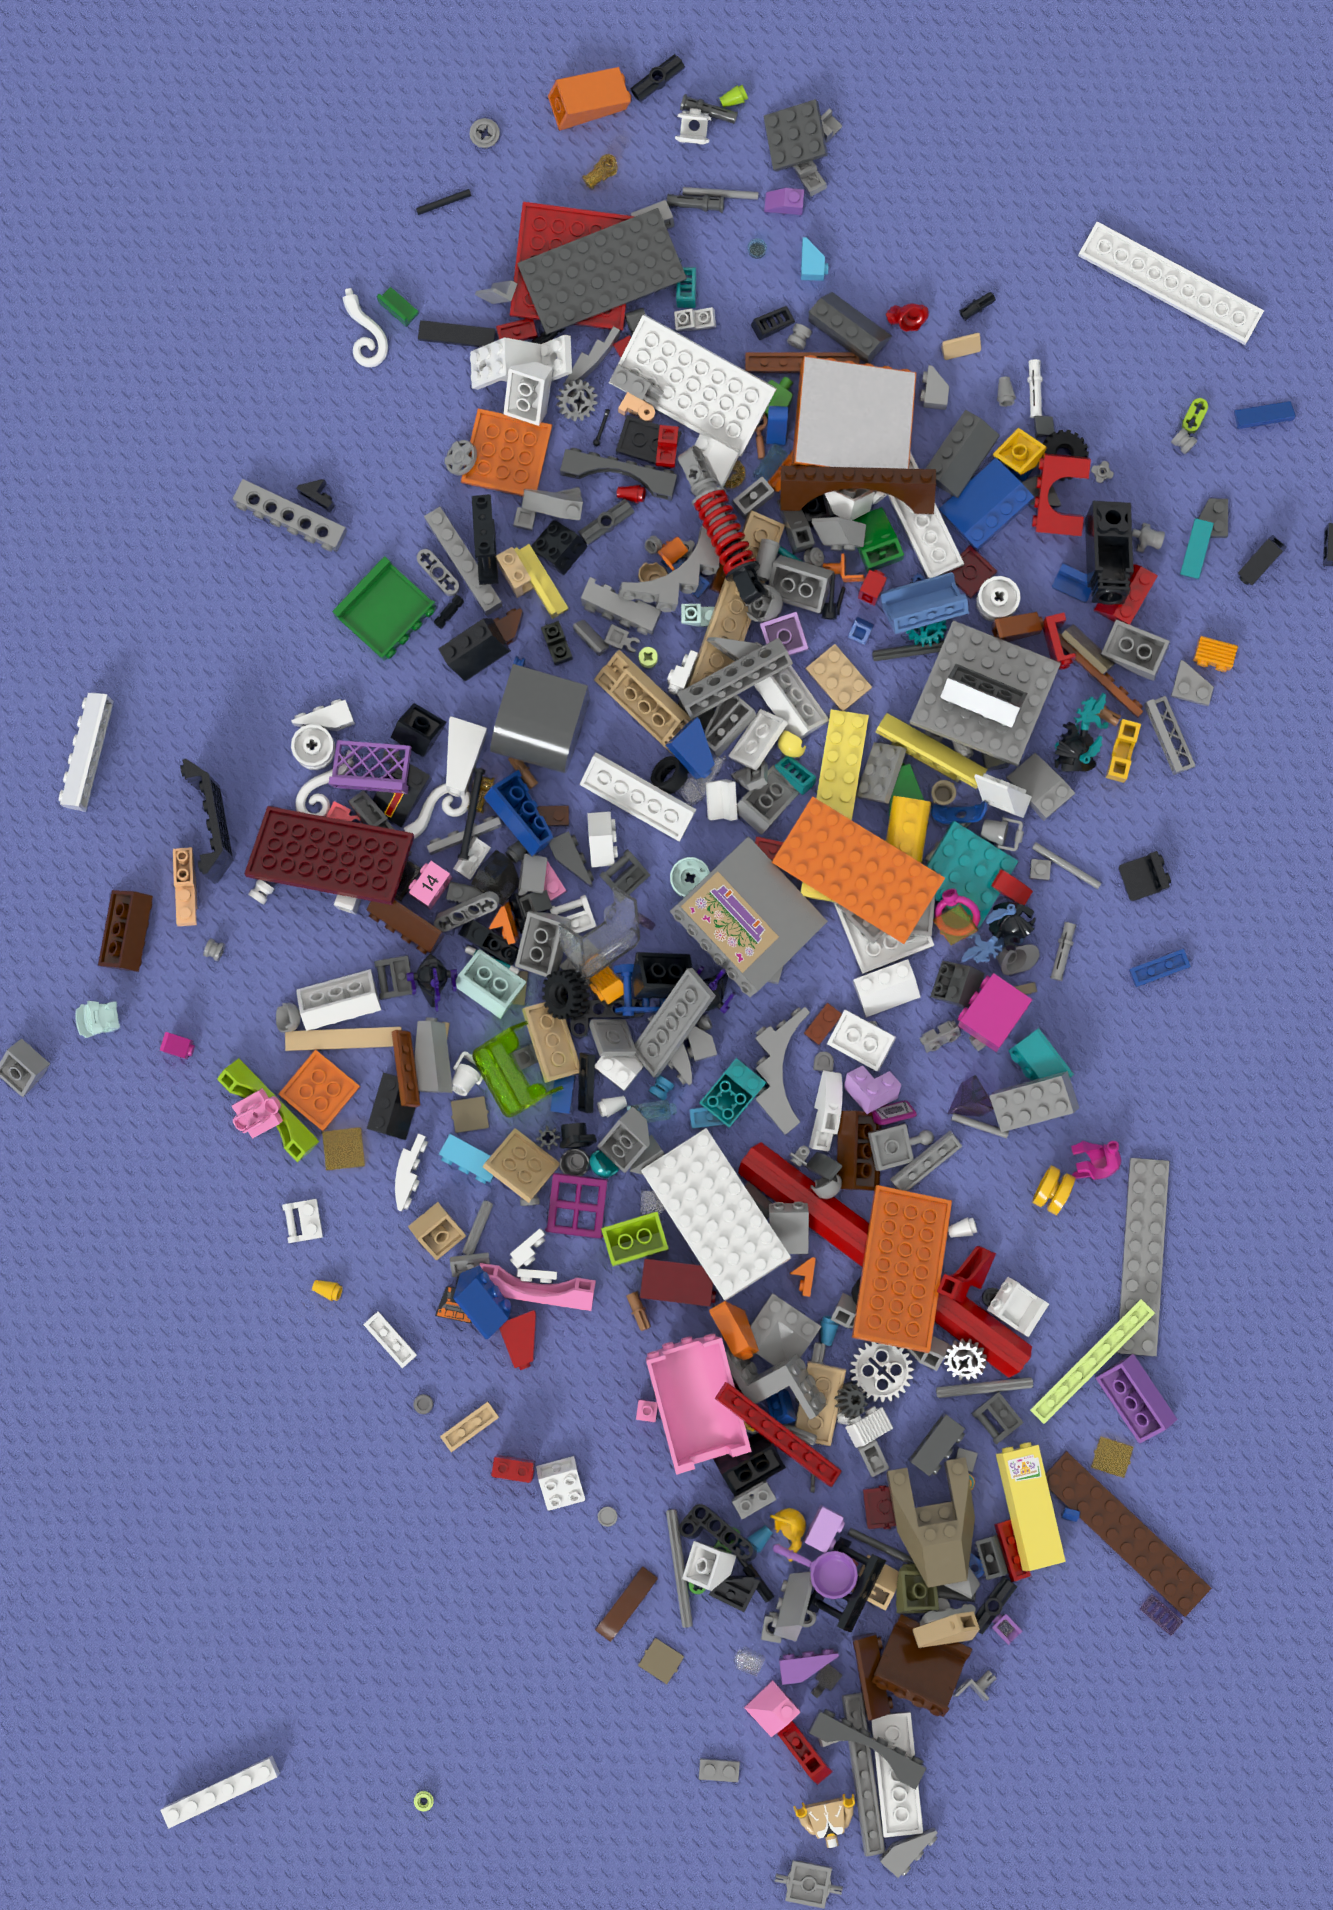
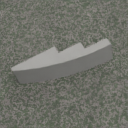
M613 326L605 342L597 339L589 355L581 352L572 369V374H569L565 383L570 385L571 379L575 382L577 379L583 381L594 371L620 337V330Z

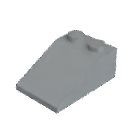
M1116 620L1101 655L1137 675L1154 681L1168 651L1170 641Z
M1036 753L1006 777L1011 784L1027 790L1026 794L1032 796L1029 805L1043 821L1075 794L1063 778Z
M773 765L768 770V783L761 789L748 791L737 804V814L762 835L797 797L799 792Z

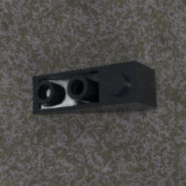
M475 920L465 923L458 935L511 966L517 958L518 947L508 944L507 940Z

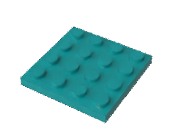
M952 821L927 864L928 868L945 877L934 895L935 901L939 903L943 899L942 893L944 891L956 889L959 896L969 898L979 908L980 922L977 927H980L1000 894L991 886L1000 870H1004L1011 875L1018 860L956 821ZM960 903L955 906H946V908L971 923L973 914L967 906Z

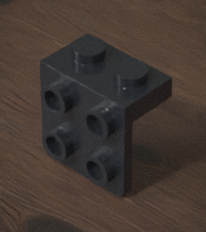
M553 520L531 547L535 553L549 561L559 573L565 575L588 546L578 534L558 521Z
M1157 851L1121 864L1118 867L1130 901H1135L1170 888V876L1164 872V859L1161 854L1158 855Z

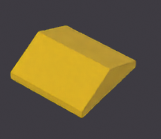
M1018 428L993 453V456L1022 475L1036 467L1047 447Z

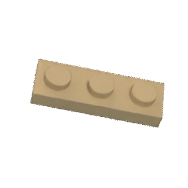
M486 1402L440 1437L450 1452H453L497 1420L499 1416L490 1403Z

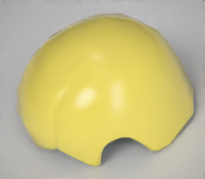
M784 730L778 739L780 751L784 755L793 758L804 754L806 746L801 747L802 740L793 733Z

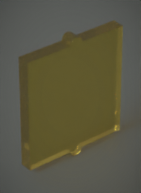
M960 904L933 919L940 930V934L944 935L950 945L978 931V928L971 920V916L966 913Z
M1100 1436L1097 1449L1094 1450L1095 1455L1091 1468L1124 1478L1128 1464H1131L1130 1457L1133 1447Z

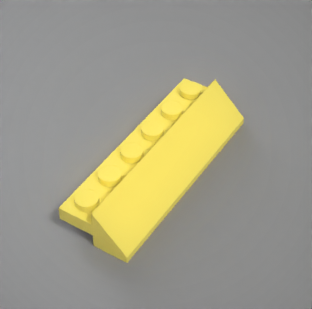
M886 713L875 733L892 742L891 745L907 749L906 754L957 783L961 780L977 789L975 774L983 776L988 770Z

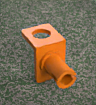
M675 537L671 541H666V545L663 544L657 553L667 566L674 571L675 568L672 564L685 555L688 549L679 537Z
M841 553L840 563H823V568L834 571V574H840L843 582H864L865 580L864 575H846V556L844 553Z

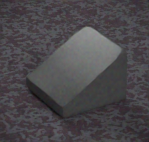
M1034 417L1036 438L1047 437L1054 432L1053 417Z

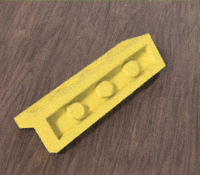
M530 544L521 549L516 547L514 550L531 577L530 583L551 618L554 619L569 610Z

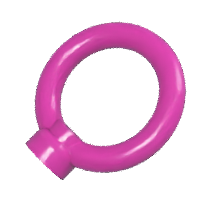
M956 889L944 891L942 893L943 899L937 904L934 911L937 925L943 931L952 935H966L974 931L980 922V911L977 905L969 898L959 896ZM958 903L967 906L973 914L971 923L962 928L948 925L942 918L944 907L947 905L955 906Z

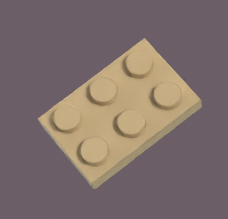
M836 644L806 667V671L841 711L847 710L872 689V686Z

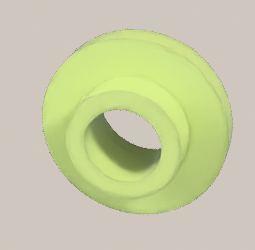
M420 1791L416 1794L414 1805L419 1811H428L433 1806L434 1799L431 1793ZM425 1797L428 1800L427 1804H422L420 1799Z

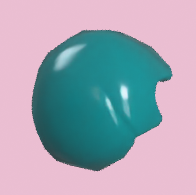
M597 1150L591 1155L590 1166L598 1177L609 1178L619 1171V1167L602 1151Z

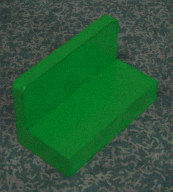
M392 287L383 295H377L378 303L406 327L419 314V311Z

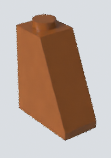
M1037 612L995 619L991 629L994 637L1011 642L1040 634L1044 624L1042 617H1039Z

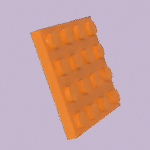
M478 408L470 440L476 447L477 458L472 469L462 475L461 483L523 496L524 489L538 490L552 424L541 422L538 426L502 413Z

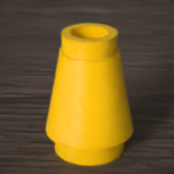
M315 1280L312 1286V1291L330 1301H338L343 1290L339 1283Z

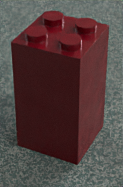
M644 1259L640 1298L709 1307L711 1303H715L716 1291H712L713 1282L702 1266Z

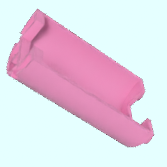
M708 1334L702 1338L692 1339V1336L682 1338L679 1343L668 1342L663 1344L661 1349L647 1353L646 1363L676 1475L694 1470V1464L729 1454L735 1457L752 1452L744 1421L715 1399L725 1382L734 1387L721 1337H716L715 1334Z

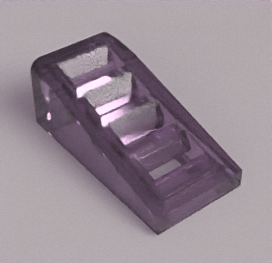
M1153 1594L1139 1608L1170 1636L1183 1623L1182 1619ZM1153 1602H1156L1157 1604L1148 1612L1147 1609ZM1161 1607L1163 1610L1155 1618L1153 1615ZM1168 1613V1617L1161 1623L1162 1617ZM1174 1618V1623L1167 1628V1624Z

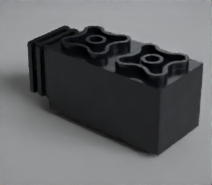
M1093 501L1085 518L1087 587L1092 590V603L1106 605L1124 604L1130 592V578L1134 572L1131 503Z

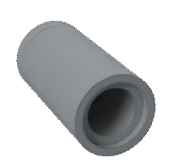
M761 539L756 560L760 564V568L756 573L761 581L770 580L773 562L776 560L780 546L778 542L769 539Z

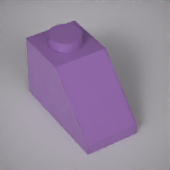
M783 188L766 192L764 212L802 215L804 189Z

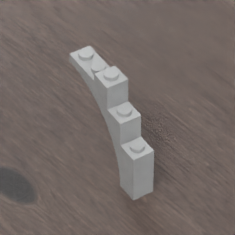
M703 525L701 526L694 551L679 568L666 576L652 581L638 583L622 582L618 597H623L626 600L640 599L647 603L655 601L656 609H661L663 612L675 611L678 605L679 591L686 594L695 593L699 585V572L705 575L716 574L719 568V556L715 553V547L711 544V538L707 536V529Z
M799 1007L790 1014L792 1018L786 1022L784 1019L776 1026L777 1031L771 1026L768 1028L763 1026L756 1032L758 1036L755 1040L769 1057L766 1058L764 1056L756 1063L758 1067L755 1070L769 1088L766 1089L764 1086L757 1094L758 1097L755 1100L784 1135L800 1123L792 1111L785 1094L783 1060L791 1036L799 1024L810 1014L806 1007L802 1010Z

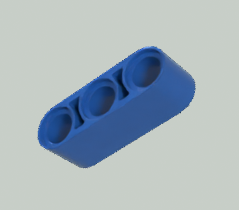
M769 406L766 444L785 445L788 407Z

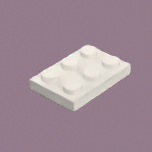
M760 709L756 714V718L750 723L729 754V757L756 771L784 731L788 722Z
M844 1010L827 1044L875 1071H879L896 1036L848 1010Z

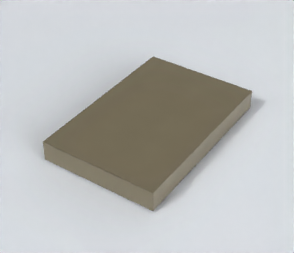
M1074 624L1061 634L1070 645L1102 674L1106 673L1115 664V662L1102 656V650Z

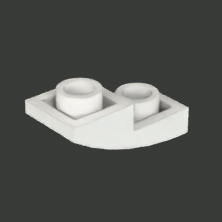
M713 307L674 312L676 331L716 328L715 309Z

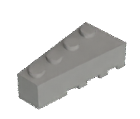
M589 578L581 596L584 610L590 613H595V611L601 613L603 618L610 621L612 619L620 621L619 624L624 627L630 628L632 626L637 628V632L643 635L653 634L661 616L660 609H656L640 600L634 602L618 597V594L615 593L611 586L606 584L599 586L595 584L596 579Z

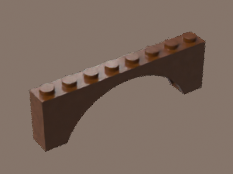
M781 466V511H800L809 501L828 492L841 489H869L898 498L907 504L915 514H934L936 469Z

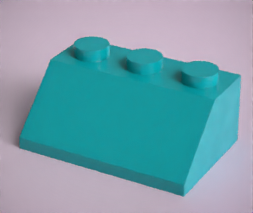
M1039 1028L1008 1050L1012 1060L1019 1064L1023 1074L1031 1081L1068 1071L1070 1078L1074 1075Z

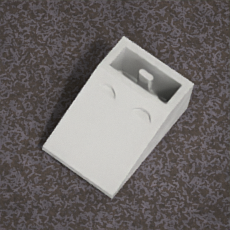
M985 773L983 776L975 774V780L982 801L1024 818L1032 796L1026 794L1027 790Z

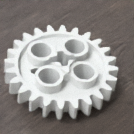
M871 1342V1346L864 1343L866 1349L858 1348L861 1354L853 1355L857 1361L851 1362L855 1369H851L850 1372L855 1373L856 1376L852 1377L851 1380L858 1381L855 1385L861 1386V1389H864L863 1393L867 1392V1399L873 1395L874 1402H876L878 1397H880L881 1402H884L885 1397L892 1401V1395L899 1398L898 1391L905 1393L906 1391L903 1386H910L907 1379H913L911 1375H908V1372L914 1371L913 1368L908 1367L912 1360H906L909 1353L902 1354L904 1348L897 1349L895 1346L876 1344L875 1342ZM879 1351H884L887 1355L886 1360L883 1362H879L876 1359V1354ZM871 1357L881 1367L885 1365V1371L895 1382L892 1383L883 1374L878 1375L879 1370L868 1359ZM898 1364L901 1372L894 1376L891 1374L890 1368ZM866 1365H870L873 1368V1373L870 1376L863 1374L862 1370ZM880 1379L887 1381V1387L884 1390H880L877 1387V1382Z

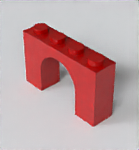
M1043 453V458L1039 459L1038 469H1041V477H1037L1036 483L1039 495L1035 496L1034 508H1037V512L1032 517V527H1035L1034 530L1036 532L1082 536L1083 515L1055 511L1049 504L1048 492L1051 485L1063 477L1089 479L1091 464L1089 457Z

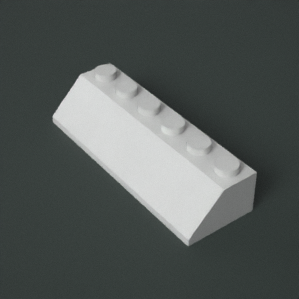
M88 693L87 698L85 697L83 700L82 709L84 711L83 715L78 719V735L75 734L73 739L74 751L70 753L68 758V764H70L69 771H66L64 774L63 782L65 786L64 790H61L59 794L60 805L65 808L83 812L87 810L114 703L107 694Z

